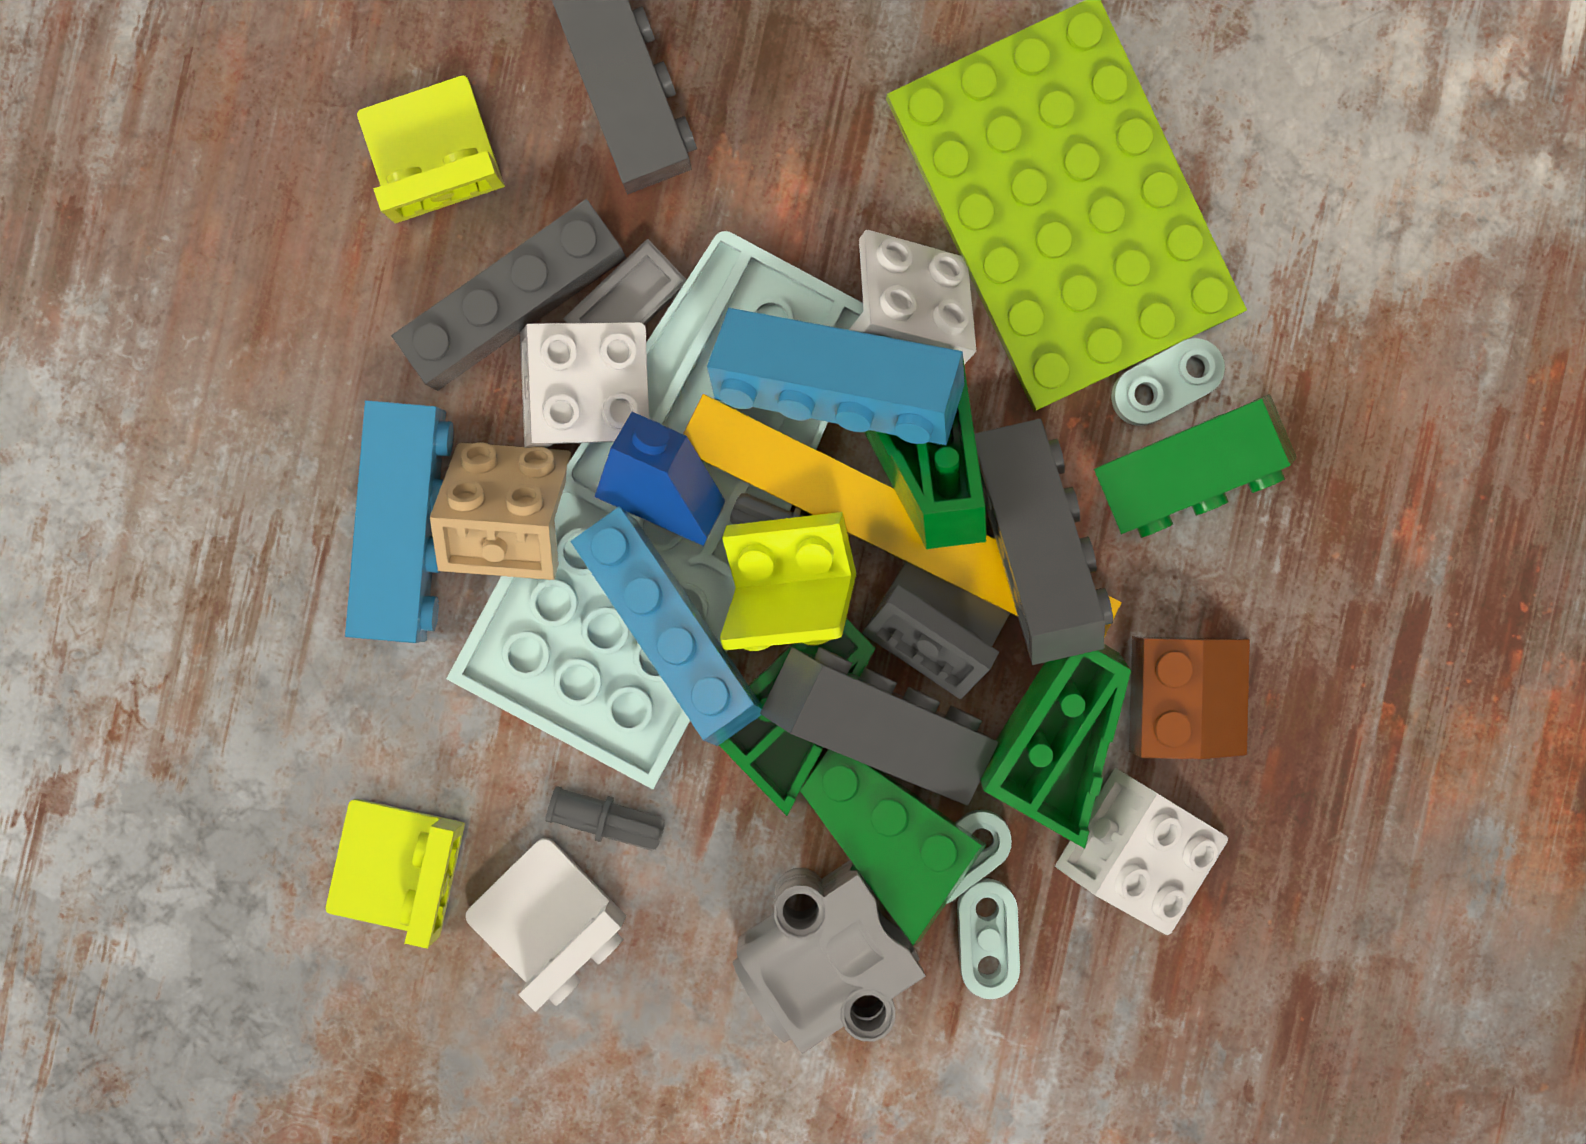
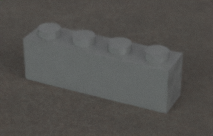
M552 0L627 195L692 170L687 153L697 150V146L686 117L673 118L666 98L676 95L664 61L654 65L651 61L645 44L655 41L643 6L632 10L628 0Z
M586 198L391 336L425 385L438 391L520 334L526 324H534L627 258L618 242Z
M1041 419L975 433L984 502L1032 665L1104 649L1105 625L1113 623L1112 607L1106 589H1095L1090 574L1097 570L1095 554L1090 538L1088 536L1079 538L1075 523L1080 522V509L1073 487L1063 489L1059 474L1065 473V465L1058 439L1048 440Z
M793 647L791 648L760 712L761 715L790 734L967 806L969 805L999 743L978 731L982 723L981 719L950 705L945 715L937 711L940 701L909 686L904 696L893 691L897 682L869 668L864 667L860 677L849 672L853 664L852 662L824 648L819 647L815 657Z

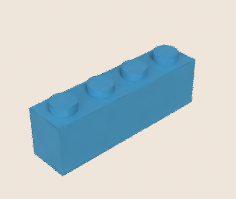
M729 307L707 365L715 400L723 401L731 407L737 409L755 407L780 412L782 415L798 421L811 418L836 423L853 432L871 430L897 435L904 441L914 444L932 442L947 445L964 388L963 351Z
M365 400L345 637L419 643L427 641V631H435L439 600L437 596L430 595L432 573H440L437 568L430 515L443 483V479H440L442 456L451 455L454 437L453 422L445 421L446 411L436 406Z
M619 506L570 541L704 741L718 746L761 716L762 704L635 518Z

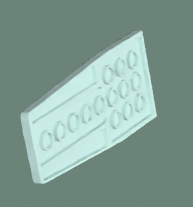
M729 231L718 233L646 342L649 419L683 434L702 394L715 399L707 365L728 307L849 330L864 311L863 303ZM731 407L815 450L828 424L826 421L811 418L804 421L793 420L782 415L780 412L755 407L749 409ZM614 442L581 443L567 464L566 483L554 519L559 561L555 579L501 576L446 679L643 785L654 789L690 720L570 542L618 508L594 497L610 448ZM702 461L725 499L723 509L704 546L631 513L629 514L642 527L721 644L720 635L735 591V584L722 536L726 525H733L730 522V515L737 498L741 493H747L790 511L792 505Z

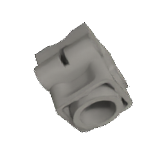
M851 860L822 879L816 872L807 868H793L786 871L778 879L775 886L774 914L738 937L736 951L738 958L733 960V966L741 984L764 1021L782 1042L785 1043L791 1039L802 1054L842 1027H845V1030L852 1037L861 1041L874 1042L884 1038L891 1031L895 1022L896 1009L893 998L926 977L923 968L918 962L920 958L917 951L901 928L887 920L880 913L871 887ZM795 894H806L816 901L810 909L805 911H795L785 903L788 898ZM864 995H873L879 998L870 1007H858L853 1004L859 997Z

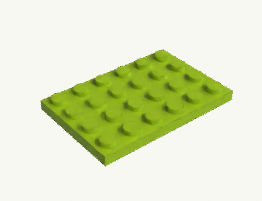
M1084 0L887 94L886 101L956 249L968 267L973 285L1034 412L1247 311L1101 0Z

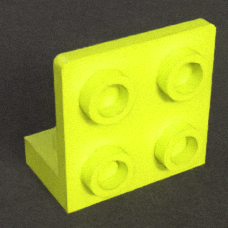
M458 76L358 111L357 117L381 185L373 189L381 212L395 224L505 187L470 81L466 76Z
M843 512L726 525L722 539L735 584V591L720 635V641L724 650L745 649L747 651H759L772 645L792 643L819 645L842 637L856 578V569Z
M361 799L351 800L346 812L327 898L326 912L332 915L405 930L407 934L404 944L428 949L441 935L465 822Z

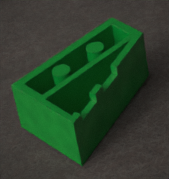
M964 359V388L947 445L932 442L914 444L904 441L897 435L871 430L864 432L926 549L986 542L985 503Z
M1268 394L1251 403L1095 468L1094 471L1121 534L1137 528L1140 538H1143L1174 525L1170 515L1192 506L1195 516L1227 504L1229 501L1225 492L1244 484H1248L1251 493H1254L1285 480L1281 469L1291 466L1297 456L1273 399Z
M846 618L842 637L819 645L790 644L749 686L762 706H764L792 647L815 657L819 647L824 648L852 662L853 664L849 672L859 677L876 648ZM763 715L719 745L786 816H788L798 793L823 748L820 745L790 734Z
M1104 644V649L1045 662L996 738V741L999 743L980 780L983 790L1084 849L1086 848L1090 832L1088 825L1095 798L1099 796L1103 782L1102 771L1110 742H1113L1131 674L1130 667L1119 652Z
M829 749L800 790L913 946L923 939L987 845L883 771Z

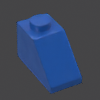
M631 412L610 448L594 497L613 506H620L635 516L704 546L725 504L724 497L686 435L635 412Z

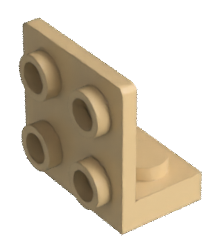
M481 442L473 444L459 443L455 448L430 515L438 571L554 580L559 565L554 519L566 483L567 464L571 460V452L547 449L545 447L525 448L490 445Z

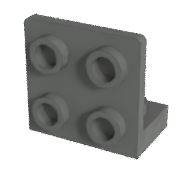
M905 561L862 634L959 699H962L992 667L999 654V651L992 646L1010 613Z

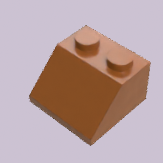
M1132 636L1129 752L1140 758L1210 759L1247 755L1250 639Z

